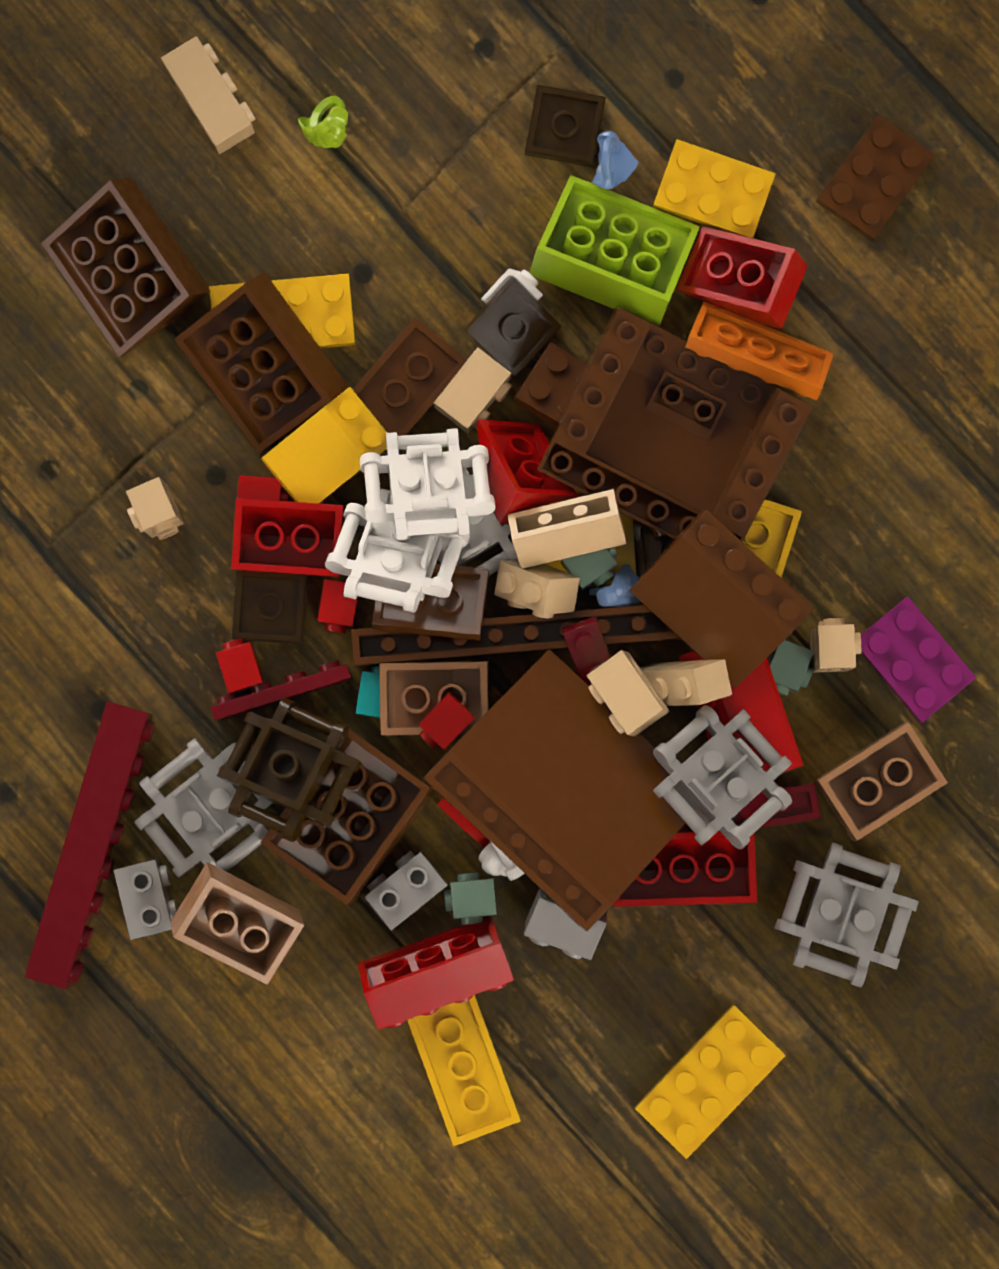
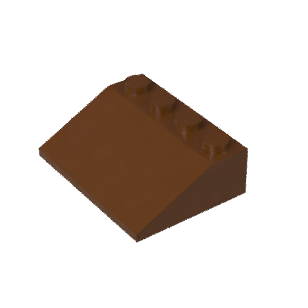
M133 178L109 180L41 243L118 357H123L177 320L211 292Z
M265 272L245 283L174 339L258 453L349 387Z
M702 510L629 590L704 660L725 659L729 681L734 688L790 636L814 609L708 510Z
M349 729L348 735L338 751L356 758L362 764L357 773L353 772L332 815L335 817L331 828L305 817L300 834L294 842L282 838L281 833L270 829L260 843L343 904L353 907L432 797L435 790ZM331 763L313 800L312 807L320 809L340 768L339 764ZM285 808L279 817L288 820L292 811Z

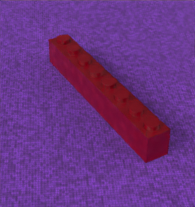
M109 701L106 702L24 978L68 989L72 986L73 982L78 983L81 977L84 963L79 962L82 949L89 948L93 937L94 928L89 927L93 913L99 914L102 907L104 894L100 893L103 879L109 880L115 860L111 859L110 855L113 845L120 844L124 833L125 825L120 824L124 810L129 811L134 800L135 791L130 788L134 776L139 777L144 766L145 756H141L144 742L149 743L154 733L155 722L151 721L153 714Z

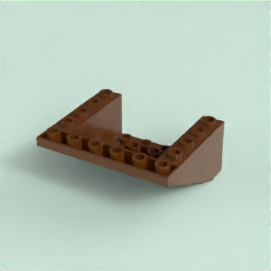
M616 306L537 470L586 495L614 489L621 513L673 539H676L702 510H708L743 542L813 406L772 384L762 381L750 373L734 370L725 363L710 357L697 355L694 351L685 348L687 341Z
M549 649L427 773L424 779L558 904L557 906L579 927L588 932L681 829L685 822L663 797L659 799L652 791L670 775L654 757L653 750L655 747L640 733L635 737L627 735L626 732L620 734L609 719V716L613 713L606 703L599 704L591 694L589 686Z

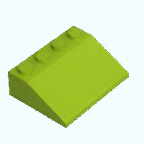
M570 175L536 249L529 273L533 277L615 309L616 306H619L659 327L700 226Z

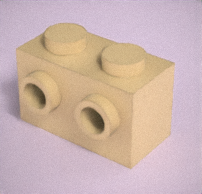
M477 347L434 402L435 409L466 433H469L473 427L477 429L476 424L479 419L487 420L491 413L487 409L496 399L498 402H501L512 388V385L508 383L511 380V372Z
M160 477L126 491L132 505L127 511L135 529L138 528L140 532H145L152 538L158 536L159 540L166 539L179 532L177 527L184 524L168 485Z
M500 560L494 595L508 600V605L511 607L529 608L533 610L532 615L550 619L557 613L574 612L580 577L545 564L521 569L518 560Z
M845 618L823 619V621L819 622L818 626L810 630L811 651H814L811 658V668H814L813 673L845 672L856 668V654H861L860 632L855 633L854 624H845Z
M619 651L586 675L592 683L588 687L591 694L599 704L605 702L613 713L609 716V719L620 734L626 732L627 735L635 737L670 712L629 652Z

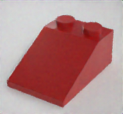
M702 226L676 290L757 323L782 329L808 265L796 249Z
M478 420L476 427L479 445L488 448L489 462L486 465L490 494L495 499L496 508L494 513L500 524L509 525L508 514L578 497L574 488L537 470L549 445V441L540 424Z

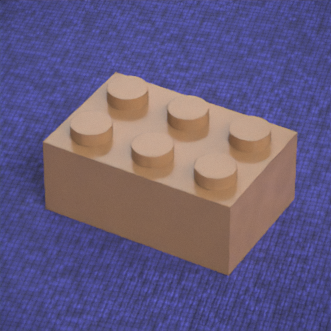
M909 722L899 725L813 780L852 841L860 840L948 783Z
M207 862L172 918L171 927L175 939L268 985L304 927V922L300 910Z

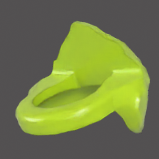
M329 96L316 106L310 118L300 117L298 123L309 143H313L316 147L339 148L347 137L345 127L348 123V112L342 99L337 96ZM332 107L326 118L320 122L325 111Z

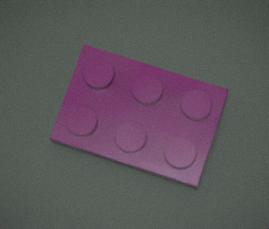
M908 596L861 634V654L920 723L927 720L977 678Z

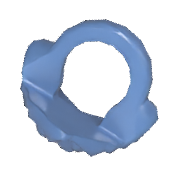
M606 131L597 137L600 148L598 153L599 165L592 183L604 189H613L620 183L627 181L628 177L631 176L638 166V161L625 147V144L619 140L615 132Z
M625 564L615 574L611 586L590 588L589 596H596L599 605L604 608L639 606L640 601L629 590L640 578L632 571L629 564Z

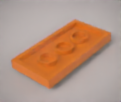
M703 301L685 345V348L694 351L699 356L710 357L727 364V366L734 370L745 371L759 377L766 383L777 384L792 390L798 396L809 397L814 400L819 398L834 355L832 352Z

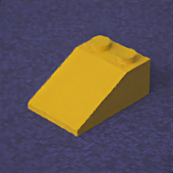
M349 387L264 455L261 460L295 502L321 503L361 471L359 459L363 454L374 452L381 455L387 450V432L352 388Z

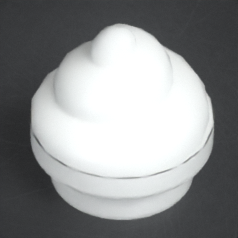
M491 843L488 844L478 858L482 863V869L487 874L493 876H507L504 872L507 868Z

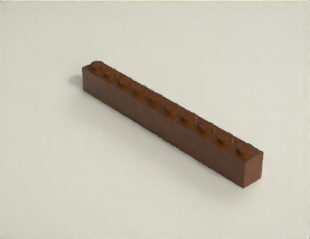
M645 605L557 613L550 619L536 617L532 614L483 618L480 640L373 630V628L351 629L353 660L356 668L379 666L380 663H417L547 652L549 649L551 651L569 650L562 628L594 616L598 620L607 647L682 641V639Z

